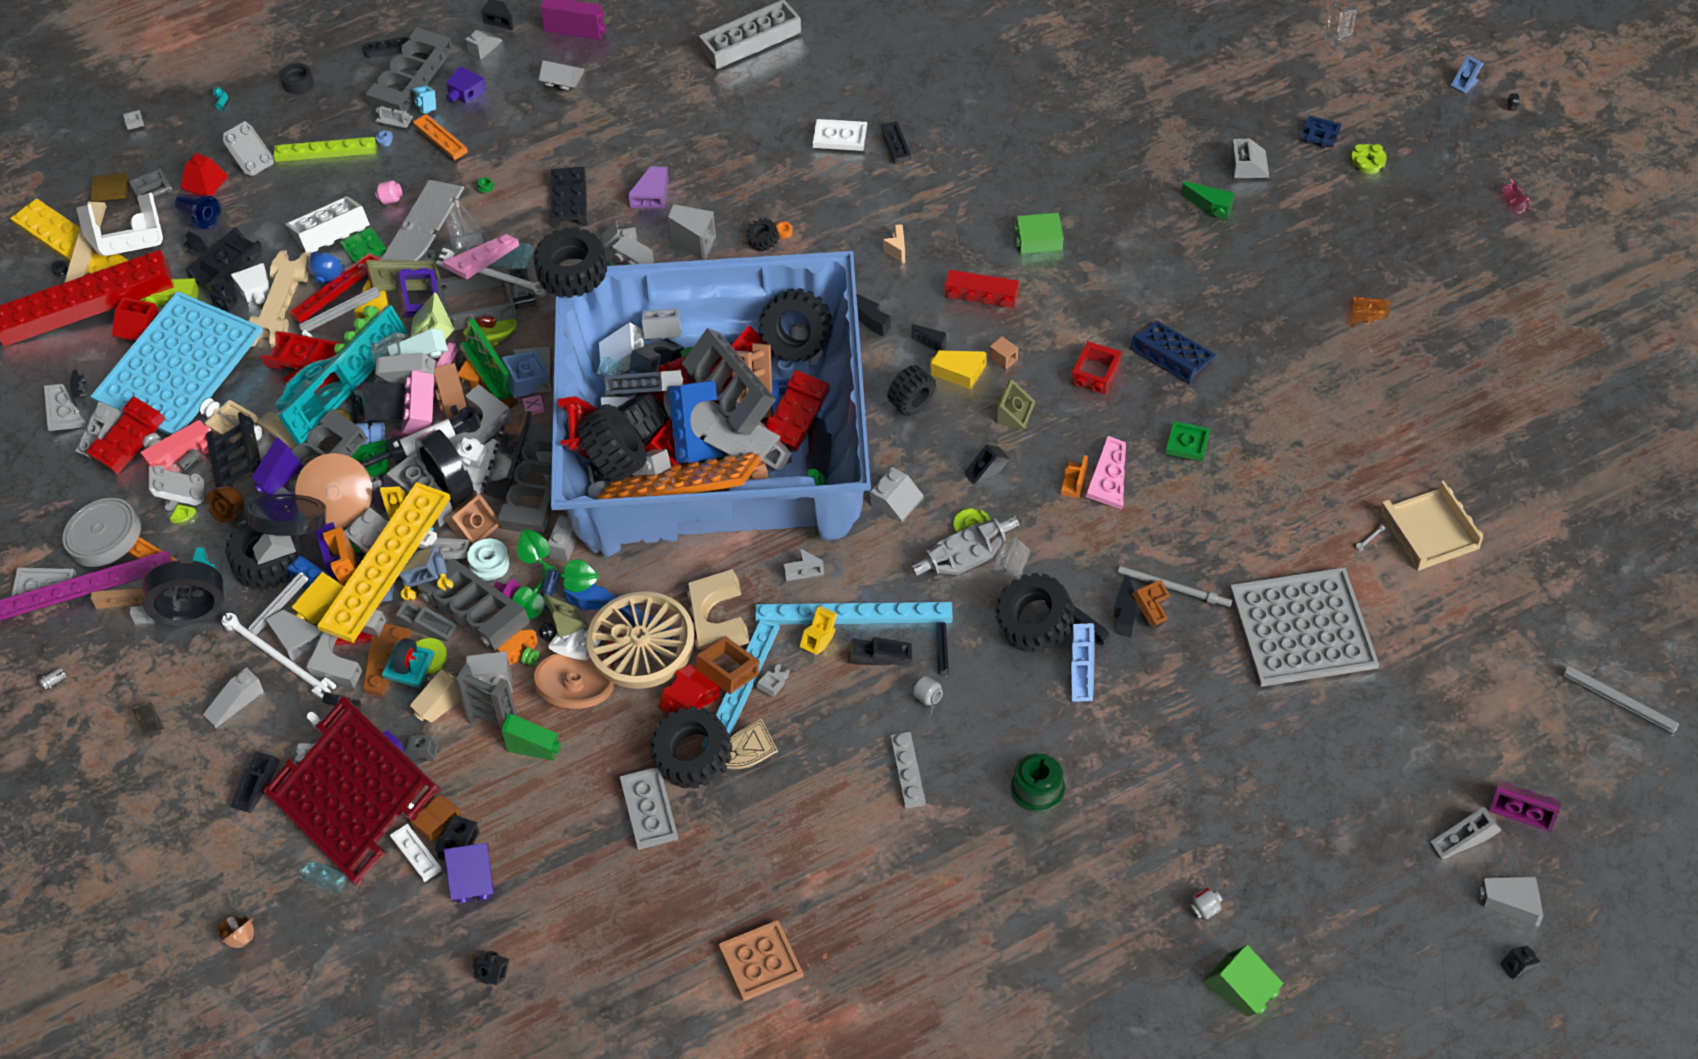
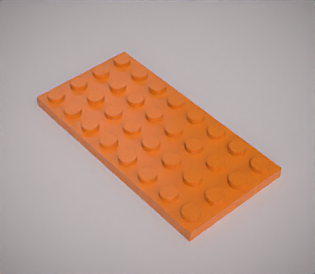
M748 452L740 457L730 455L722 460L712 458L704 463L695 461L688 463L686 466H681L680 464L672 465L669 469L657 475H630L622 481H611L596 500L646 497L650 494L651 496L693 494L742 486L762 461L760 453L753 454V452Z

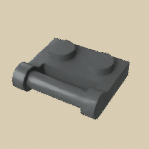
M161 168L129 180V184L136 197L145 192L152 193L153 198L173 192Z

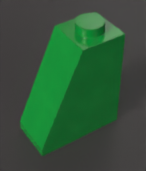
M508 713L501 730L507 752L554 761L556 754H559L561 749V742H559L557 733Z

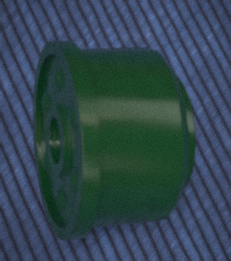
M1039 753L1022 758L1015 767L1014 776L1011 781V793L1015 802L1031 812H1046L1058 806L1065 794L1064 772L1060 763L1049 755Z

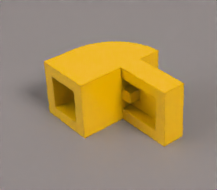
M822 606L817 607L812 625L804 630L800 647L815 655L822 652L835 633L836 628L833 627L837 613Z

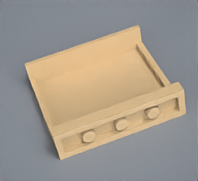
M1444 480L1441 481L1440 487L1437 490L1394 505L1390 500L1382 502L1380 515L1417 571L1480 549L1483 539L1481 531L1475 527L1472 518L1466 514L1461 502L1457 501L1452 489L1446 485Z

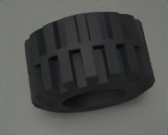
M918 365L906 367L890 384L887 392L888 401L905 415L916 414L931 400L935 392L936 380Z

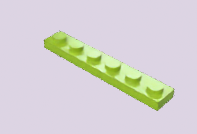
M375 137L275 145L274 160L275 162L376 154L377 141Z

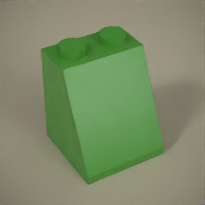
M1248 945L1229 951L1203 980L1205 985L1247 1017L1254 1014L1260 1015L1267 1006L1265 1004L1268 1000H1273L1280 993L1278 989L1284 984Z

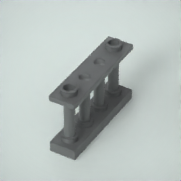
M465 664L462 670L457 672L455 681L469 724H472L475 718L479 717L498 725L501 731L508 713L517 716L507 680L501 678L497 685L493 686L474 678L468 664Z

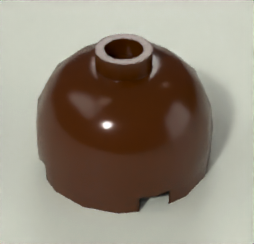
M222 485L212 489L205 499L206 504L209 503L210 509H208L209 513L221 523H225V521L232 523L244 510L245 504L241 493L229 485Z

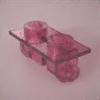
M1510 178L1511 184L1504 185L1502 193L1510 201L1516 212L1523 213L1526 208L1531 211L1529 205L1531 203L1530 198L1527 194L1523 195V190L1519 183H1514Z

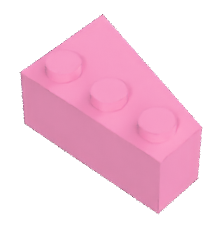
M412 371L410 376L406 377L404 387L407 389L404 396L405 405L401 437L409 436L430 427L433 410L434 374Z

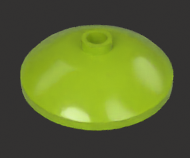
M514 319L479 325L491 346H495L514 333L517 328V322ZM468 328L463 331L465 338L467 337Z

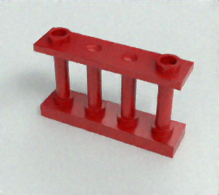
M577 396L558 399V407L568 412L569 439L561 440V445L591 460L586 454V450L578 436V424L580 419L597 408Z

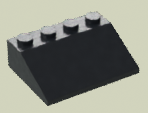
M527 411L508 420L505 428L501 427L498 438H501L500 443H496L493 454H496L494 460L490 459L487 470H490L489 476L485 475L482 486L485 487L484 494L506 500V494L510 488L514 470L517 467L525 442L532 412Z

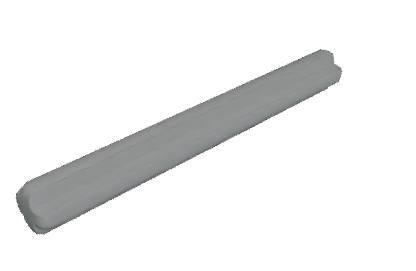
M373 287L299 325L302 332L304 330L309 332L379 297V289Z

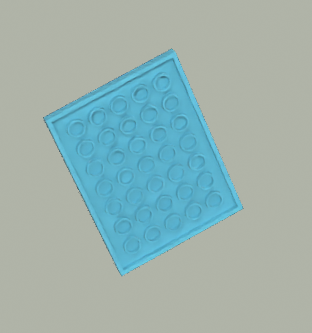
M177 291L90 397L96 403L100 401L123 412L124 406L135 396L158 410L165 417V420L157 430L172 435L189 425L200 411L201 404L213 395L260 336L263 329L259 325Z

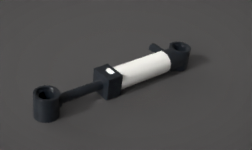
M453 405L450 407L453 417L402 439H399L398 436L386 441L389 448L388 451L360 463L367 468L393 457L396 465H398L407 456L414 452L417 453L415 439L435 428L437 430L440 429L448 439L464 432L473 433L481 425L476 410L472 407H465L459 411L457 406Z

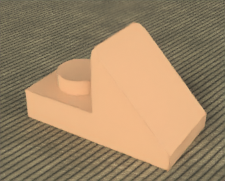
M895 225L896 232H892L893 238L883 239V251L898 261L905 262L903 225Z

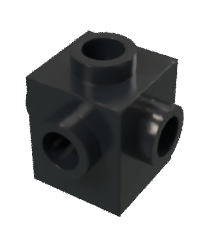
M218 282L209 294L213 306L228 313L232 311L239 301L234 286Z
M494 951L484 952L474 960L473 978L479 979L484 984L498 985L506 978L509 959L499 956Z

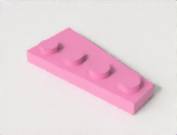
M505 234L442 261L443 267L467 280L518 247L519 242L512 236Z
M1108 436L1086 494L1087 498L1120 510L1123 508L1126 442Z

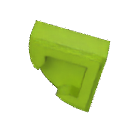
M178 504L170 517V521L172 523L187 521L195 515L196 510L193 507Z

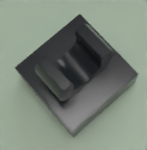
M191 231L185 235L187 241L184 243V247L188 248L187 252L191 255L195 254L197 250L203 253L207 249L200 236Z

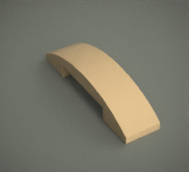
M268 412L255 422V425L260 426L266 434L270 433L275 438L278 437L291 451L297 446L276 414ZM311 456L306 457V458L302 461V463H303L305 460H307L309 457H311Z

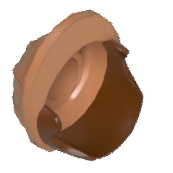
M243 915L244 918L230 916L222 921L216 928L221 939L220 942H224L226 945L234 948L244 947L252 940L254 935V928L251 923L253 918H248L246 915Z

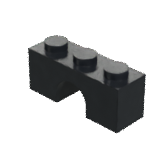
M666 338L632 350L629 367L640 373L658 372L659 364H666L681 358V351L684 350V346Z

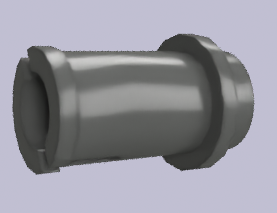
M194 448L192 450L189 449L188 453L176 463L184 472L195 461L198 462L201 455Z

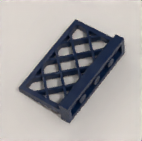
M1158 320L1139 334L1137 332L1134 334L1130 350L1188 384L1193 382L1195 375L1216 357L1215 353ZM1158 328L1163 332H1154V329ZM1156 338H1165V341H1157ZM1169 338H1176L1178 341H1169ZM1171 346H1180V349H1171ZM1183 346H1189L1193 349H1184ZM1186 355H1195V358H1186ZM1199 355H1205L1207 358H1199Z

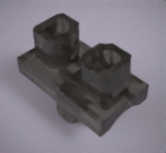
M151 699L139 706L131 707L145 737L150 736V738H153L162 733L161 730L164 727Z

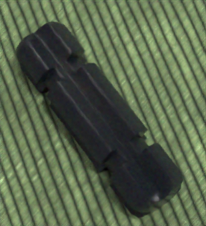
M326 692L322 700L325 704H333L335 706L339 702L338 699L341 695L336 694L334 696L333 693ZM352 699L351 702L360 710L361 702Z

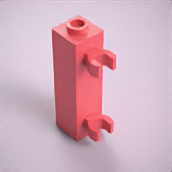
M198 420L140 453L148 468L149 466L161 465L166 470H170L169 466L180 461L188 453L189 449L192 450L194 448L197 451L201 449L203 454L207 455L209 449L206 433L211 431L207 424L204 426Z

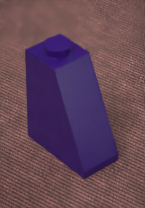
M277 437L251 478L256 483L254 487L261 494L265 492L270 496L304 466L290 448Z

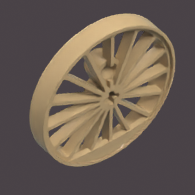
M633 592L613 599L597 612L587 632L588 653L597 671L608 681L626 688H650L669 681L676 676L675 674L679 669L686 666L694 647V628L688 612L676 600L655 592ZM635 603H647L642 626L638 624L634 608ZM651 604L662 605V608L646 628ZM631 605L636 627L633 628L618 609ZM667 609L677 613L655 627ZM612 613H615L624 624L616 625L605 619ZM682 619V624L680 628L663 631L673 623ZM600 625L612 629L611 634L597 633ZM619 634L624 635L621 638L617 637ZM680 635L679 641L663 639ZM595 639L614 642V644L594 648ZM660 646H670L678 648L675 654ZM621 649L602 662L597 657V654ZM645 650H647L662 670L651 674ZM653 650L673 659L674 662L666 667ZM642 651L648 675L636 676ZM636 653L631 676L620 674ZM627 654L615 671L607 667Z

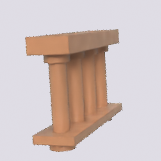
M753 343V353L736 351L751 370L753 361V373L772 394L770 344ZM734 371L732 372V378L736 375ZM747 386L738 397L740 402L749 391ZM772 406L765 414V418L773 417Z

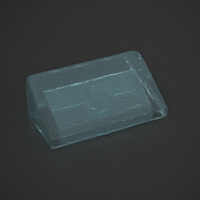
M314 860L300 871L303 879L339 894L348 880L344 873Z

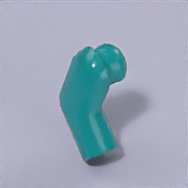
M216 87L213 90V94L217 99L215 107L222 110L228 100V95L223 89L221 90L220 87Z

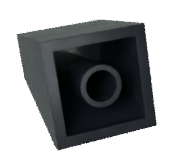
M362 383L350 390L353 423L355 425L357 423H368L369 426L377 422H383L384 424L402 423L405 405L404 396L406 393L405 383Z

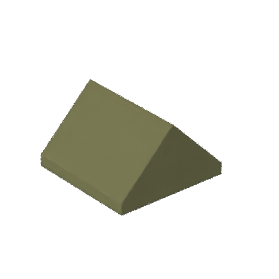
M1012 379L1008 380L999 402L997 424L1023 430L1026 427L1036 401Z
M544 594L543 599L549 619L559 637L585 629L588 626L578 607Z

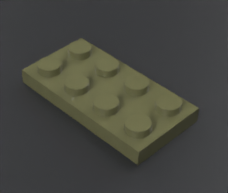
M366 260L365 266L371 288L397 290L395 277L402 269H434L435 279H441L438 267L435 264L436 261ZM428 279L405 280L407 290L430 291Z

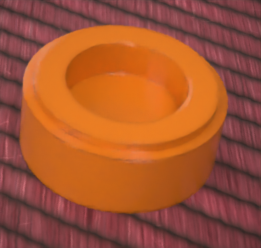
M780 222L776 225L779 238L786 239L792 235L793 229L790 223Z

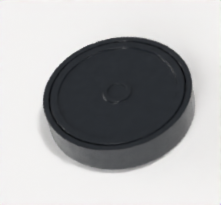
M278 494L265 496L248 504L247 524L251 529L269 535H304L318 531L326 525V505L319 499L305 495Z

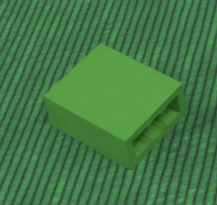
M1059 213L1017 216V223H1014V233L1018 234L1016 236V246L1020 247L1021 254L1063 250V233Z

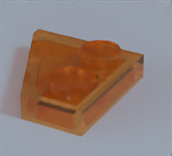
M1353 297L1351 327H1357L1358 323L1362 322L1369 324L1376 320L1388 319L1390 300Z

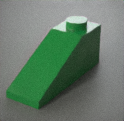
M1187 181L1183 182V197L1211 216L1228 219L1233 206V192Z

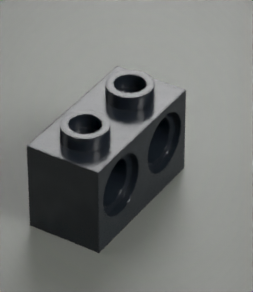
M454 815L451 822L449 821L446 824L442 839L437 841L435 849L439 860L446 862L444 849L474 845L480 833L477 822Z

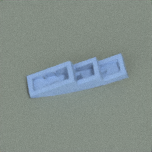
M1073 624L1074 643H1072L1073 661H1071L1072 702L1093 701L1094 624Z

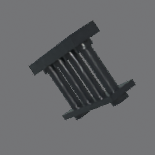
M242 412L238 413L239 424L224 434L218 435L212 430L206 433L216 487L222 485L233 487V483L250 472H255L261 463L254 421L250 416H246ZM239 432L242 433V438L225 448V441ZM244 445L245 451L228 462V455ZM247 459L248 465L233 475L230 474L233 467Z

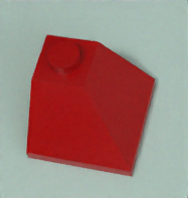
M195 153L186 163L181 190L210 199L226 181L228 175L212 159Z

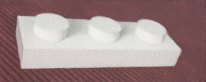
M408 824L390 835L391 840L424 882L442 871L441 866Z

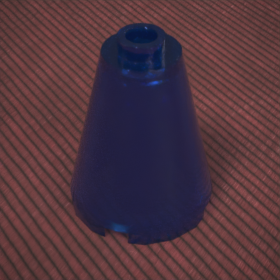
M180 194L175 199L176 209L198 228L209 229L219 221L217 218L219 214L221 215L222 210L219 200L211 195Z

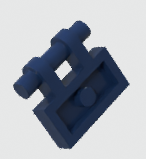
M1309 115L1303 130L1308 132V134L1301 133L1300 139L1310 144L1312 142L1321 144L1322 147H1334L1335 141L1330 140V138L1337 139L1342 123Z

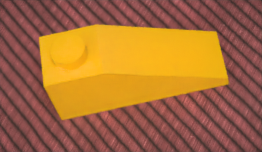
M400 486L380 487L389 519L393 517L408 495Z

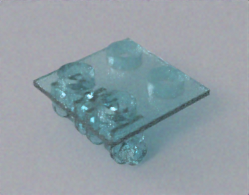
M519 242L518 247L493 262L490 267L506 266V271H509V269L526 268L535 248L530 246L529 243Z

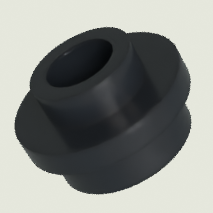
M544 622L539 628V634L546 642L551 641L555 637V629L552 623L547 624Z

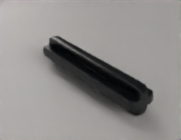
M937 622L938 673L942 675L949 672L947 629L945 622Z

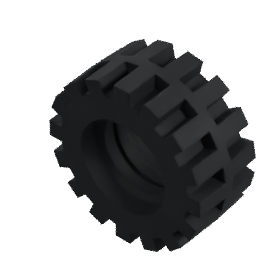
M760 218L757 222L754 220L753 224L750 223L749 228L746 229L748 242L756 251L761 250V252H764V249L768 251L770 247L773 248L775 247L774 244L778 243L779 233L776 225L770 219L764 218L762 220ZM768 232L765 237L757 238L760 233Z

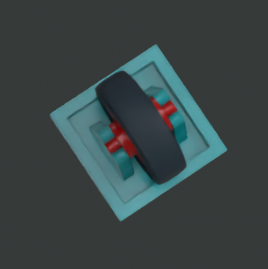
M403 638L400 642L397 641L382 676L387 680L420 688L435 653L433 650L418 647L412 639Z

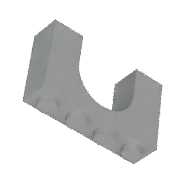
M479 384L465 397L468 406L474 408L483 417L480 428L473 433H461L449 438L455 449L458 443L463 441L464 437L467 439L474 438L483 445L512 418L509 407Z
M375 610L361 632L379 637L386 622L383 612ZM323 632L321 638L315 644L313 655L307 661V668L310 674L322 679L326 677L332 682L355 688L362 673L359 663L333 654L334 644L338 637Z

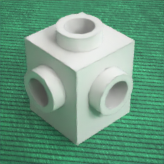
M464 437L463 441L459 442L456 447L462 459L461 463L465 466L471 465L479 468L487 453L485 445H482L474 438L467 439Z

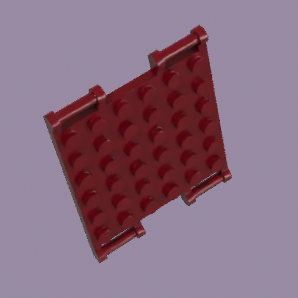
M342 694L338 699L339 702L322 722L319 721L316 725V728L323 734L322 737L299 764L289 757L285 761L286 765L270 784H266L262 790L353 883L360 886L364 881L363 878L380 858L383 859L387 854L377 844L378 841L402 813L412 821H415L420 810L435 793L437 794L441 790V787L432 781ZM344 709V711L339 715V717L333 722V720L338 716V714ZM284 780V782H283V783L279 786V788L275 791V789L278 787V785ZM425 785H427L429 788L415 803V805L410 809L408 807L409 804L415 799V797L420 793V791L425 787ZM372 850L374 852L373 855L356 874L354 870Z

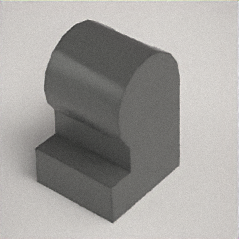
M432 735L409 736L405 744L404 753L411 759L425 758L427 761H435L438 744Z

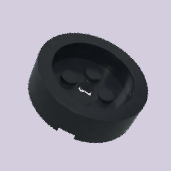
M435 428L415 439V448L420 461L423 462L427 471L432 475L441 490L450 494L451 499L449 501L451 505H455L474 494L472 480L468 471L464 469L461 463L462 459L459 453L440 429L437 430Z
M180 560L168 562L152 569L143 580L144 610L150 618L162 624L171 626L200 624L215 617L224 606L223 578L217 569L203 562L192 561V564L180 563Z

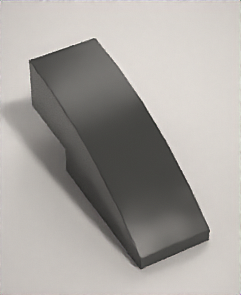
M407 600L404 601L396 613L394 622L417 633L447 642L458 626L427 607L423 606L421 609Z

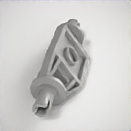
M1013 515L1002 522L992 517L991 521L972 525L938 542L930 550H925L926 559L911 565L913 573L917 577L932 569L936 575L940 573L960 575L992 559L1002 542L1006 541L1005 533L1020 526L1018 520L1015 519L1016 516ZM997 535V538L990 544L989 539ZM947 560V562L949 563L947 565L939 566L937 564L938 562Z

